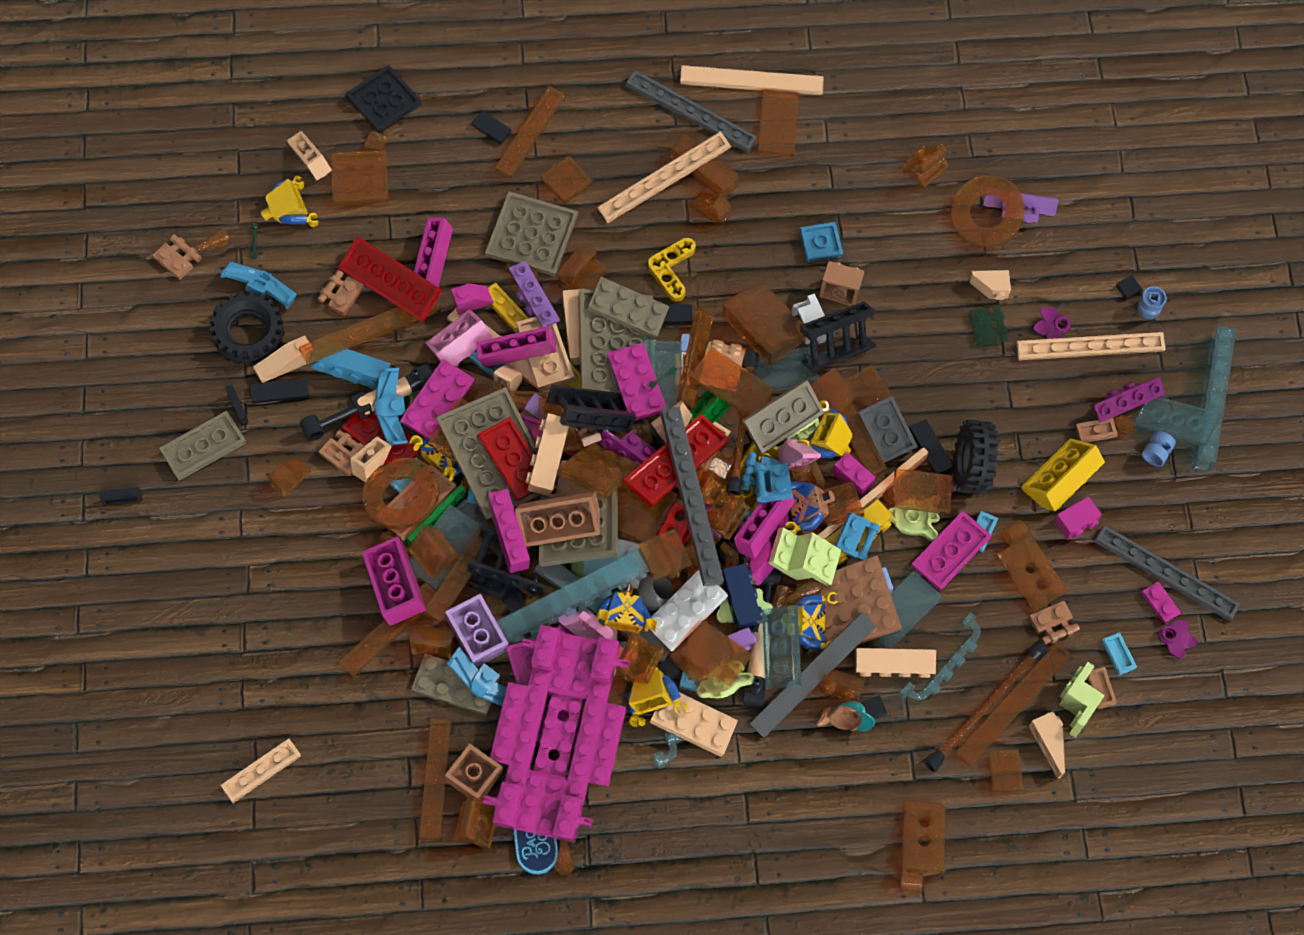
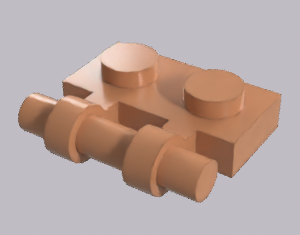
M174 234L170 238L174 245L170 247L165 243L153 254V258L181 280L193 269L190 261L194 259L196 262H199L202 257L194 247H189L183 238H179ZM180 250L186 253L183 257L178 253Z
M337 270L329 278L327 286L321 289L317 300L320 303H324L326 299L330 300L328 307L345 316L363 291L364 284L349 276L345 281H342L343 273ZM334 287H339L336 294H333L332 290L334 289Z
M339 430L335 435L339 440L336 442L330 438L319 450V455L349 476L352 473L350 458L365 446L354 441L348 433ZM344 446H350L352 448L351 452L344 448Z
M1065 601L1029 616V620L1037 635L1045 632L1046 636L1041 638L1045 645L1056 643L1058 639L1065 636L1070 637L1074 632L1080 630L1077 623L1071 626L1068 624L1073 619V616ZM1060 625V627L1062 628L1061 630L1057 632H1054L1052 630V628H1055Z

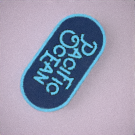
M514 830L519 865L534 875L548 872L558 858L556 839Z

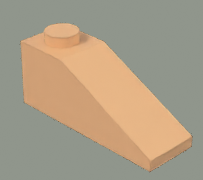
M302 131L287 140L288 144L316 180L326 176L332 170L323 155Z
M302 336L279 348L253 366V369L260 381L264 383L310 363L314 350L306 336Z
M1052 711L1033 720L1029 728L1054 774L1059 779L1065 773L1063 724L1060 717L1056 716Z

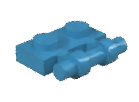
M750 452L745 462V475L742 476V490L749 491L750 486H754L753 494L757 495V478L752 477L754 466L759 464L764 466L780 464L781 461L762 456L760 462H757V454ZM764 475L766 492L771 487L770 475Z

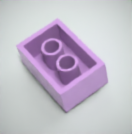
M481 594L445 611L446 620L464 653L476 667L507 652L508 642Z

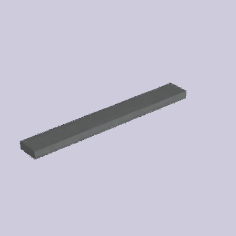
M636 70L626 81V87L715 135L721 131L730 144L747 153L757 140V136Z
M1106 525L1103 526L1094 541L1096 544L1228 621L1233 619L1241 605Z
M538 564L535 567L534 571L595 616L598 615V607L606 599L605 596L561 564L544 567ZM643 627L639 633L617 630V632L660 663H663L671 651L649 628L648 631H644Z
M861 612L749 724L764 738L876 625L864 612Z

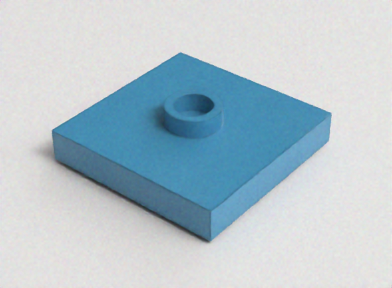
M835 222L799 228L807 262L843 257V250Z

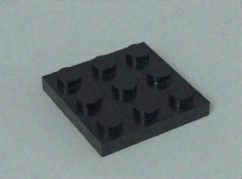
M390 65L346 93L348 100L378 134L422 105V101Z

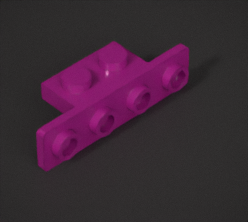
M1159 377L1142 384L1129 382L1124 384L1122 389H1112L1106 392L1107 395L1101 397L1102 401L1094 404L1093 407L1098 421L1103 422L1165 395V391Z
M604 430L601 434L602 440L598 441L599 445L633 471L657 451L632 431L620 440L608 430Z

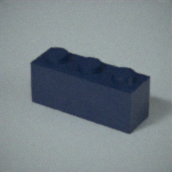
M746 564L723 569V588L728 594L727 601L735 629L758 625L762 621L763 611L761 606L758 607L756 600L758 599L756 588L752 587L750 569H747Z

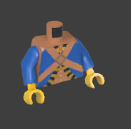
M791 481L795 503L790 508L793 522H788L786 529L793 528V530L789 531L795 535L797 531L815 530L823 521V518L828 516L827 504L835 501L834 494L831 490L824 492L815 484Z

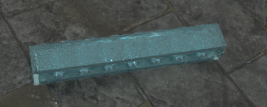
M1218 325L1212 335L1192 461L1193 468L1211 471L1217 460L1236 329Z
M639 548L499 619L497 624L507 642L513 641V643H516L524 638V634L530 632L532 635L538 632L540 625L548 623L550 626L559 621V616L565 614L568 617L577 612V607L583 605L585 608L595 603L593 599L599 596L603 599L612 594L611 590L617 587L621 590L629 586L628 581L634 578L637 581L648 576L646 572L650 568Z

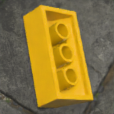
M1070 438L1021 486V489L1042 508L1056 511L1098 471L1105 461L1096 445Z

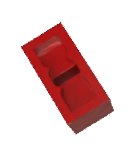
M675 502L674 506L668 509L666 513L667 519L664 524L659 526L657 534L661 543L681 551L690 532L686 517L681 521L676 520L678 515H685L683 505ZM674 531L677 533L672 538L667 537L669 532Z

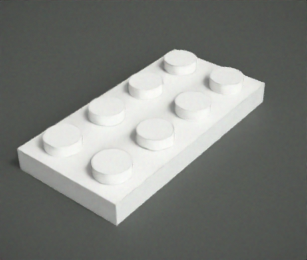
M698 570L651 617L658 622L656 632L651 628L649 629L673 651L728 597V594L719 585L703 587Z

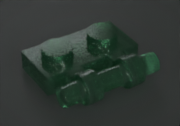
M1000 306L993 307V314H989L988 308L969 311L968 314L977 346L995 344V337L999 336L1002 342L1008 341V328L1004 324L1003 319L1005 317ZM991 322H996L998 328L993 329Z

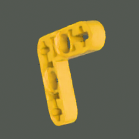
M684 238L652 256L648 262L649 271L668 297L674 302H680L684 299L685 287L671 267L694 254L695 242L690 238ZM684 245L690 246V250L688 248L684 249ZM673 252L677 255V258L669 259L667 254ZM654 262H655L656 264H659V263H660V267H657L656 265L653 266V263H654ZM664 275H669L672 278V280L670 282H664L662 280V277ZM674 289L677 292L680 291V295H678L677 293L674 294Z

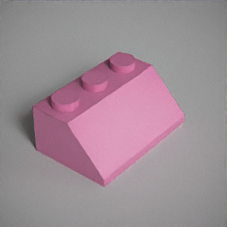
M469 309L428 340L426 345L440 362L444 359L457 367L463 359L474 354L475 350H477L476 342L491 339L493 336L482 320Z

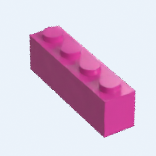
M428 217L414 272L439 287L453 228L445 218Z
M549 326L476 342L478 360L485 368L557 352L555 334Z
M794 496L792 499L760 502L734 538L738 553L753 559L757 557L795 503Z
M508 489L489 493L488 506L509 573L529 569L530 558Z

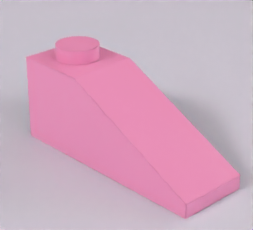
M796 440L785 441L783 445L778 447L780 464L788 463L789 470L800 469L821 458L819 452L804 443H796Z

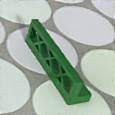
M709 388L690 410L692 417L688 424L701 414L711 423H714V421L718 422L733 404L724 391Z
M460 484L402 542L414 550L466 498L465 488Z

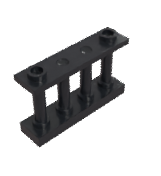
M863 301L799 325L800 332L810 340L811 357L802 360V364L813 372L875 348L876 344L866 336V319L874 316V309ZM858 322L859 339L850 342L849 326ZM842 328L843 345L834 348L833 332ZM826 334L827 351L818 354L817 338Z
M552 385L546 399L547 403L558 404L562 407L563 412L559 422L563 426L629 433L636 419L634 412L620 411L617 407L621 395L617 392Z
M483 522L479 532L483 542L476 561L469 560L467 571H470L475 576L482 575L524 589L532 595H542L544 584L539 583L541 576L534 572L532 580L520 577L522 570L513 572V574L502 571L505 562L502 547L494 568L483 564L490 543L493 541L500 543L495 526ZM539 545L526 547L528 554L531 553L539 557Z

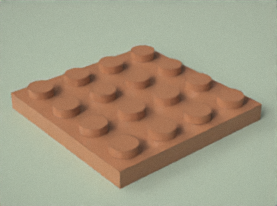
M878 556L836 570L832 585L826 586L814 580L804 581L808 595L822 594V596H825L829 592L837 593L831 594L829 597L831 602L838 601L837 603L828 604L827 602H822V604H826L825 641L823 643L834 640L861 612H864L876 627L859 644L902 630Z

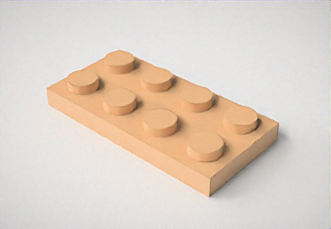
M537 317L516 322L519 333L542 328ZM556 323L549 327L555 334L557 352L528 358L538 390L575 380Z
M680 693V701L688 705V711H685L681 705L679 707L681 714L676 713L673 709L674 701H672V705L654 710L649 723L720 757L724 755L738 721Z

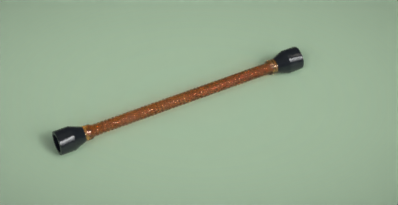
M747 351L744 354L745 382L733 469L725 492L727 496L732 498L739 497L742 489L740 467L746 430L742 420L748 415L752 378L759 362V354L755 351Z
M1036 641L1031 646L1028 655L1024 658L1025 660L987 701L980 706L972 717L965 722L959 731L950 738L944 747H940L938 751L931 753L924 760V764L929 770L936 772L942 766L948 752L977 723L985 712L992 707L998 698L1008 690L1016 679L1023 674L1029 665L1042 659L1049 652L1048 647L1043 642Z

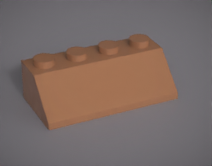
M596 491L522 503L515 509L526 547L600 535V509Z

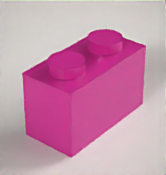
M848 452L834 465L832 472L836 478L860 499L873 487L876 479L872 473Z
M1088 496L1059 513L1054 523L1067 540L1071 537L1075 539L1084 533L1083 530L1096 527L1102 514Z

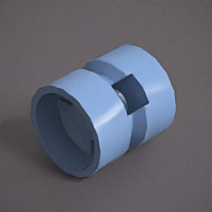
M1148 287L1143 292L1137 305L1139 315L1145 319L1156 318L1167 300L1165 292L1159 287Z
M1155 431L1144 448L1142 457L1154 466H1163L1169 456L1168 454L1171 453L1176 444L1175 439L1166 432Z

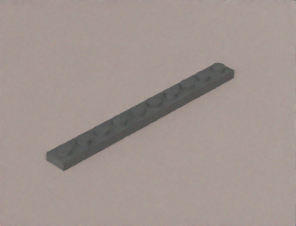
M680 407L661 408L660 416L703 587L722 585L724 579Z

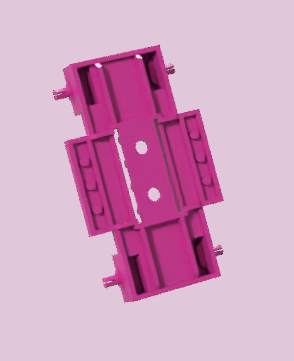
M540 625L535 641L525 638L522 640L521 647L533 648L532 672L529 684L524 686L508 682L490 758L496 763L509 766L505 782H502L497 798L485 795L483 804L495 806L493 818L495 826L575 843L579 824L591 827L593 823V818L581 816L588 784L592 783L609 787L627 708L607 702L616 666L628 669L629 660L618 658L620 650L619 641L599 637V640L575 636L561 633V630L558 628ZM548 693H552L535 760L534 770H530ZM585 700L586 704L575 746L569 776L568 778H566L571 752L575 740V735L579 723V718L583 706V701ZM560 711H567L569 713L568 720L560 721L558 713ZM551 750H558L560 753V757L555 761L550 760L548 757Z

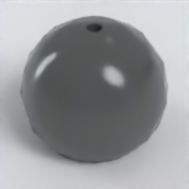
M655 573L643 576L638 589L635 590V595L642 598V603L645 604L650 612H657L674 593L670 580L663 575Z

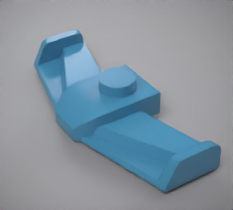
M230 261L221 272V278L227 277L248 283L245 291H253L258 297L260 294L265 295L268 293L282 303L287 310L296 297V293L264 270H258Z
M399 368L379 370L376 400L374 403L375 414L378 417L385 439L391 446L408 444L398 416H404L405 414L404 397L396 396Z
M458 647L447 662L449 667L474 695L503 706L507 687L496 683L500 675L486 664H483L478 670L462 652L461 648Z

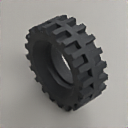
M243 291L239 292V296L235 298L231 294L228 296L229 301L224 302L221 300L219 302L220 308H214V317H210V333L218 353L220 355L223 354L228 362L232 359L235 365L245 362V366H250L252 361H256V364L261 362L260 359L266 358L270 353L277 351L278 345L283 343L282 335H285L279 308L274 306V302L271 299L267 301L265 295L260 294L257 297L253 291H250L249 295H244ZM243 317H256L264 323V335L254 343H237L231 337L230 330L232 325Z
M966 419V421H963V425L959 427L960 432L957 433V442L954 445V463L952 464L954 484L957 486L956 490L962 493L987 494L990 491V486H993V478L996 477L995 470L998 467V431H995L996 426L993 425V422Z

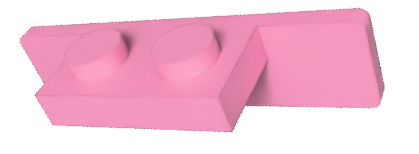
M570 606L558 618V622L575 636L599 640V637L614 640L613 630L607 625L602 626L595 620L596 616L592 613L587 614L583 610L580 614ZM620 646L618 658L626 660L629 652Z

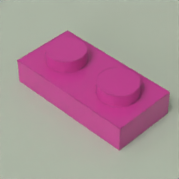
M1159 582L1142 591L1141 594L1164 625L1180 616V610Z

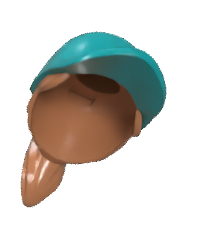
M845 701L835 708L828 707L824 709L819 721L816 723L817 726L824 727L830 722L838 729L866 732L872 729L875 720L866 713L865 707L861 703Z

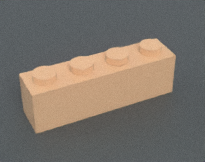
M580 289L562 291L569 362L572 365H580L578 294Z
M548 413L546 420L542 419L539 430L542 431V435L537 437L535 448H538L537 454L532 455L530 465L533 466L532 472H528L525 483L529 484L528 491L550 497L569 426L561 425L559 422L560 416Z
M855 648L854 672H859V676H871V673H879L880 677H891V673H899V677H911V673L918 674V677L930 678V674H936V650Z

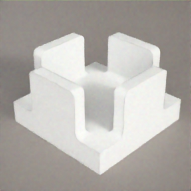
M815 294L809 295L806 301L794 304L791 312L793 316L800 315L802 321L795 323V329L800 340H804L806 344H809L810 340L800 332L799 325L825 316ZM826 334L817 338L818 344L826 341Z

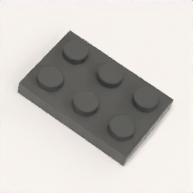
M893 396L858 412L882 464L918 447Z

